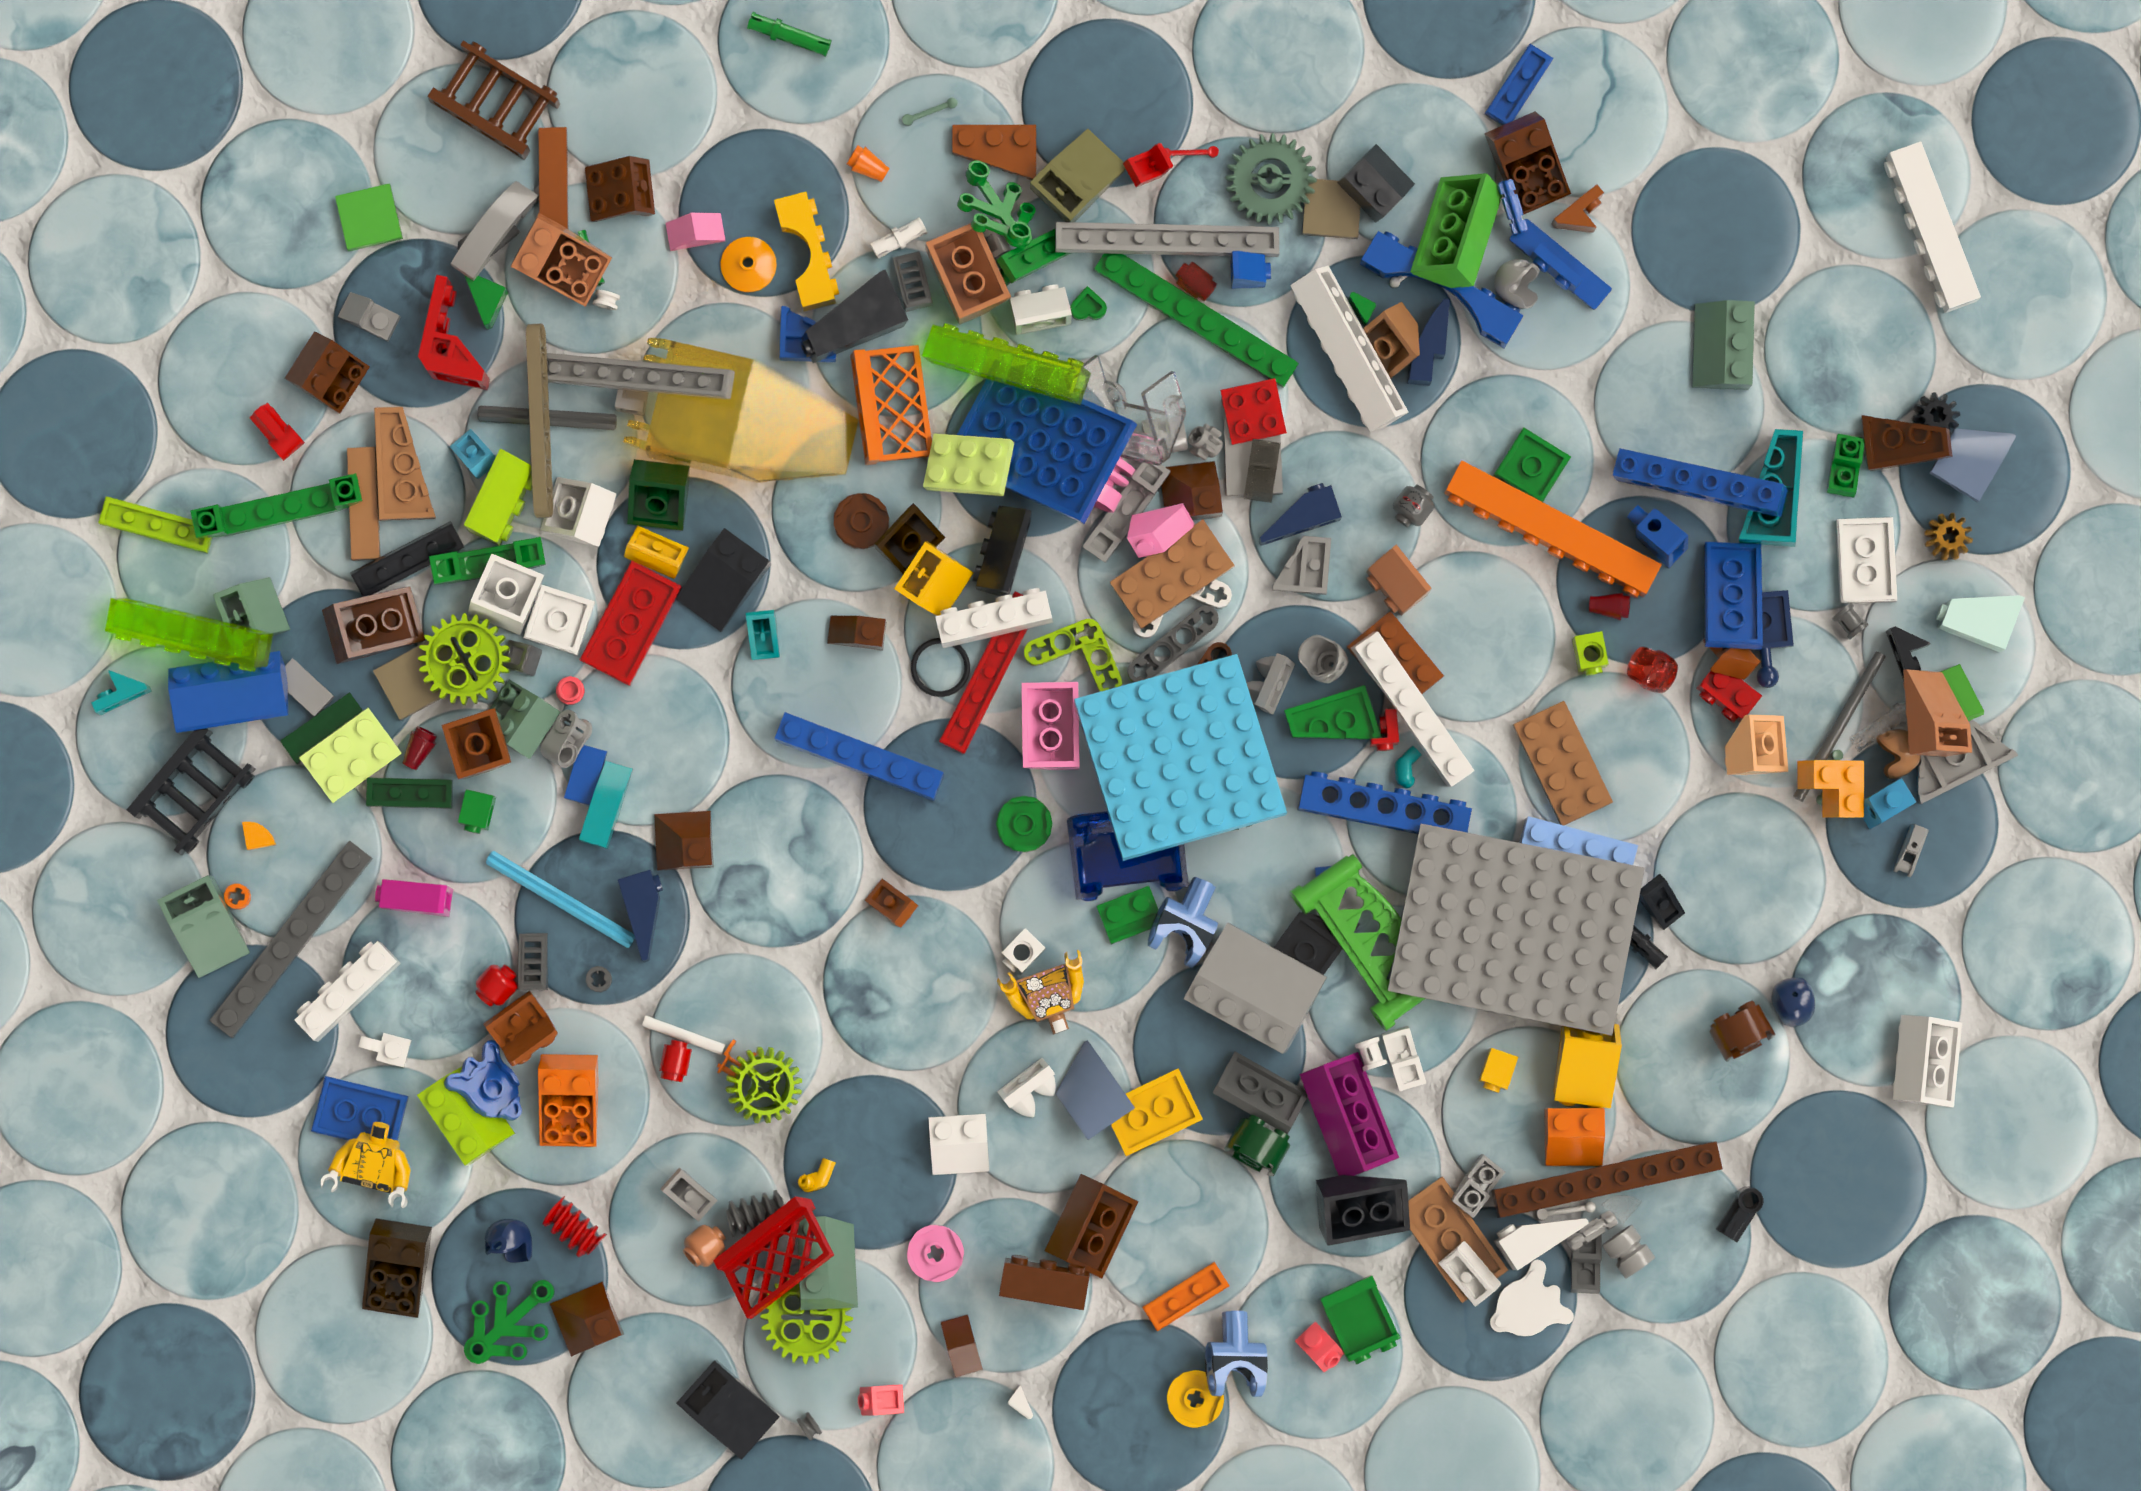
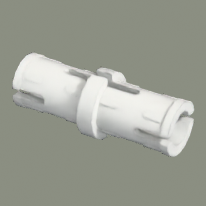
M918 217L905 226L891 229V233L871 242L870 245L876 257L880 259L898 248H905L907 243L928 232L922 220Z

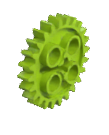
M463 613L461 621H458L456 616L452 614L451 623L449 624L443 618L440 619L442 628L438 629L432 625L431 628L435 633L434 636L424 635L429 644L420 645L419 647L426 652V655L418 657L419 661L426 663L419 671L429 674L423 681L425 683L434 682L430 690L434 693L441 689L439 698L442 700L449 694L450 703L452 704L456 702L458 697L462 705H466L470 697L475 704H478V695H482V697L488 700L487 691L490 689L497 693L498 690L494 684L496 682L505 683L500 674L509 673V670L503 666V663L510 662L511 658L503 656V653L510 650L509 646L500 645L506 639L505 636L499 635L495 637L499 628L494 626L488 629L490 622L488 619L479 624V616L476 614L471 621H469L466 613ZM474 633L477 635V642L474 646L466 647L463 645V638L466 634ZM455 637L462 651L467 656L471 655L468 658V662L478 677L477 681H473L467 667L463 663H458L461 657L452 644L451 638ZM444 647L452 649V656L447 661H441L438 658L439 651ZM486 657L491 660L490 668L484 672L478 671V660ZM458 671H463L466 674L465 682L459 686L452 683L453 675Z
M775 1283L774 1287L777 1289L779 1284ZM799 1283L766 1308V1310H769L768 1313L760 1315V1319L768 1321V1324L761 1327L762 1331H770L771 1333L765 1338L766 1342L772 1340L776 1342L772 1350L775 1351L781 1347L783 1349L781 1358H785L790 1353L792 1354V1363H795L799 1356L802 1357L804 1365L807 1364L809 1357H813L814 1362L818 1364L819 1355L821 1354L827 1360L830 1359L829 1349L838 1353L837 1341L844 1344L847 1342L842 1333H851V1329L845 1326V1323L853 1321V1317L845 1315V1312L852 1308L827 1309L822 1312L818 1310H801V1308L795 1311L787 1309L785 1306L786 1298L796 1296L800 1299ZM804 1311H809L810 1316H831L832 1320H810L809 1325H804V1321L801 1319L782 1320L781 1316H803ZM796 1325L800 1329V1335L796 1339H788L784 1335L786 1326ZM818 1325L825 1326L829 1332L828 1337L824 1340L814 1338L812 1333L814 1327Z

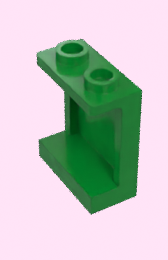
M1372 1275L1319 1299L1347 1361L1354 1360L1355 1364L1370 1359V1352L1380 1348L1381 1352H1385L1396 1347V1340L1401 1338Z

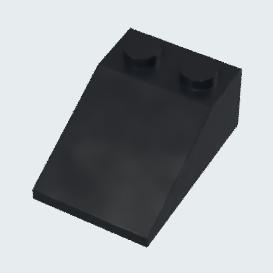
M724 528L707 550L676 600L722 632L771 567V562Z
M1350 1175L1316 1180L1319 1228L1327 1246L1410 1231L1406 1180Z

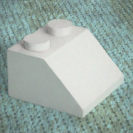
M1049 285L1043 287L1042 292L1032 294L1031 290H1023L1014 293L1015 297L1010 298L1016 335L1071 325L1072 313L1065 287L1059 288L1058 285Z
M557 477L553 489V515L543 519L540 530L578 543L599 547L605 533L610 512L613 509L616 493L593 483Z
M491 554L470 601L468 614L471 616L476 614L481 620L488 619L489 623L520 635L531 612L544 575Z
M986 1114L929 1118L933 1175L989 1171Z

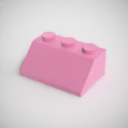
M1078 682L1022 683L1023 768L1079 770V717L1074 704V699L1078 698Z

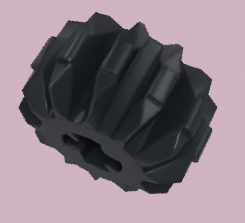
M1933 392L1930 395V400L1926 396L1920 398L1922 405L1916 404L1913 407V410L1918 414L1914 415L1911 419L1913 422H1920L1923 425L1947 428L1950 431V435H1952L1950 428L1956 429L1959 426V423L1954 419L1960 416V412L1951 410L1957 405L1955 401H1952L1949 405L1946 403L1948 395L1944 394L1939 401L1937 393ZM1935 411L1939 412L1938 417L1940 420L1937 422L1933 421L1934 416L1932 413Z

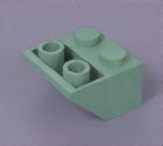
M270 577L241 583L213 594L232 646L237 650L291 630Z
M510 679L500 690L498 697L490 707V709L495 708L506 745L528 759L532 757L561 713L546 701Z

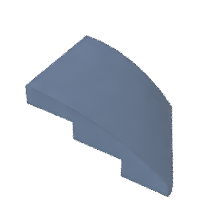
M1954 429L1952 435H1950L1953 457L1938 459L1929 473L1972 500L1979 502L2007 455L2016 435L2011 433Z
M1085 1041L1056 1095L1084 1136L1089 1140L1135 1107L1089 1041Z

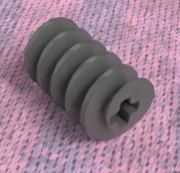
M777 1190L773 1191L772 1199H769L766 1193H762L761 1202H758L754 1195L751 1196L750 1205L746 1203L744 1198H741L738 1208L733 1201H729L726 1212L732 1237H735L736 1228L744 1235L747 1232V1225L754 1229L758 1226L759 1222H763L784 1205L783 1198Z

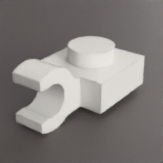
M383 1033L381 1041L361 1036L358 1047L378 1052L377 1061L404 1068L412 1040Z

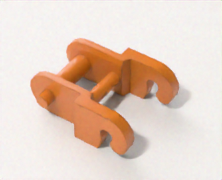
M734 1039L724 1052V1055L727 1057L722 1064L719 1063L717 1065L719 1068L718 1074L723 1071L728 1075L735 1076L736 1073L725 1066L728 1061L738 1067L741 1065V1063L729 1055L732 1047L737 1042Z

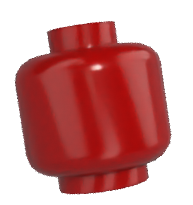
M495 964L490 965L475 981L477 988L475 993L488 1006H501L517 991L518 986L514 980L517 975L505 964L502 967Z

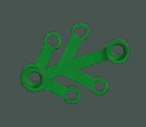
M977 160L970 162L965 173L967 182L972 186H978L988 203L976 199L969 193H963L959 197L957 207L964 212H970L975 209L1000 219L1003 223L995 222L986 215L977 213L971 222V227L974 231L982 233L987 229L1004 236L1005 240L1013 247H1027L1032 240L1031 229L1028 223L1033 219L1036 212L1035 207L1027 202L1020 204L1017 211L1019 219L1016 222L1010 215L1015 201L1019 199L1022 192L1021 186L1014 182L1007 183L1003 191L1005 198L1002 203L987 181L990 173L988 165Z
M547 1280L535 1282L531 1288V1295L507 1315V1299L511 1292V1287L505 1281L497 1282L493 1287V1293L496 1296L494 1328L485 1335V1316L488 1315L490 1307L486 1301H476L471 1308L475 1316L473 1337L467 1340L464 1346L466 1358L475 1364L484 1363L491 1356L512 1357L515 1360L524 1359L528 1350L523 1343H515L512 1346L494 1345V1343L501 1336L533 1337L537 1341L545 1340L548 1337L549 1329L544 1324L540 1323L534 1326L515 1324L538 1303L549 1302L554 1297L555 1289L552 1283ZM500 1284H504L507 1287L505 1295H499L497 1292V1287ZM540 1286L547 1288V1295L545 1297H540L537 1294V1289ZM479 1303L484 1304L486 1307V1311L482 1315L478 1314L475 1309ZM537 1327H543L545 1330V1335L542 1338L535 1335ZM476 1344H480L483 1347L481 1355H476L473 1352V1347ZM516 1346H521L524 1350L521 1357H516L513 1353Z

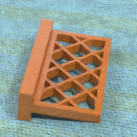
M919 345L867 351L865 349L854 350L850 355L865 465L929 457L932 437ZM913 353L914 365L909 372L895 362L900 354ZM895 354H897V355L894 357V359H891L889 356H887V355H895ZM881 356L890 364L880 375L871 368L870 357ZM891 366H894L905 375L897 387L883 377ZM914 369L916 377L911 374ZM873 375L878 378L875 383L873 382ZM907 378L917 384L918 392L913 399L899 389ZM879 381L893 390L885 402L875 395L874 388ZM895 393L909 403L901 414L887 405ZM918 396H919L920 405L915 402V400L917 399ZM876 402L881 405V408L878 411ZM911 405L921 412L922 420L917 426H914L903 417ZM884 408L897 418L889 430L879 423L878 415ZM899 421L913 430L905 442L891 432ZM922 424L924 433L921 430H919V427ZM880 430L885 433V435L883 436L882 439H881ZM917 433L925 440L926 450L915 451L907 443ZM887 436L901 445L895 454H883L882 443ZM903 448H905L908 451L906 453H900Z

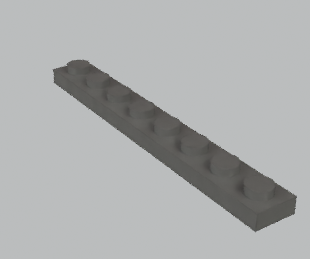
M351 841L345 845L209 1020L231 1038L236 1036L373 858Z

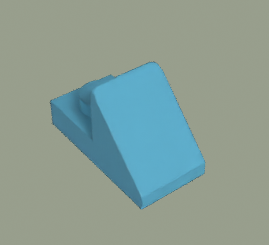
M472 429L449 446L477 479L490 470L496 458Z

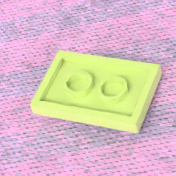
M933 434L923 487L930 491L1004 496L1014 442L1011 439Z
M367 707L299 756V759L331 802L334 803L398 757L402 752L369 707Z

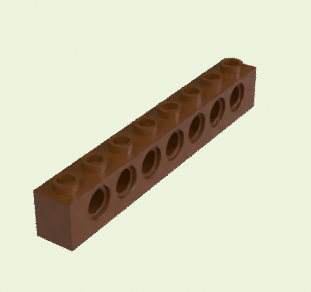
M1717 1141L1494 1189L1491 1192L1497 1218L1722 1170L1723 1167Z

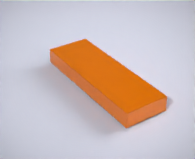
M1213 1262L1142 1308L1155 1329L1159 1331L1229 1287V1284L1216 1263Z

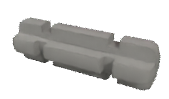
M1611 1211L1604 1212L1599 1216V1220L1598 1218L1593 1219L1589 1224L1578 1230V1233L1575 1232L1566 1238L1567 1245L1573 1251L1578 1250L1584 1246L1583 1242L1587 1244L1605 1233L1606 1228L1610 1230L1618 1223L1616 1216Z

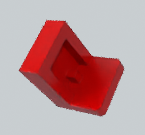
M1162 143L1155 144L1149 151L1128 158L1123 163L1135 187L1161 178L1173 167L1170 156L1165 151Z

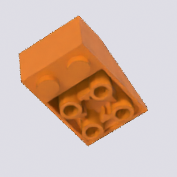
M541 1054L538 1066L540 1146L596 1147L598 1055Z

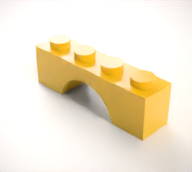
M802 192L775 199L774 203L782 232L797 235L806 242L811 251L808 268L795 280L803 311L806 312L836 304L835 295H839L836 279L829 278L827 269L832 268L828 251L822 252L820 242L825 241L821 225L816 226L813 215L818 214L814 198L808 199L807 192Z

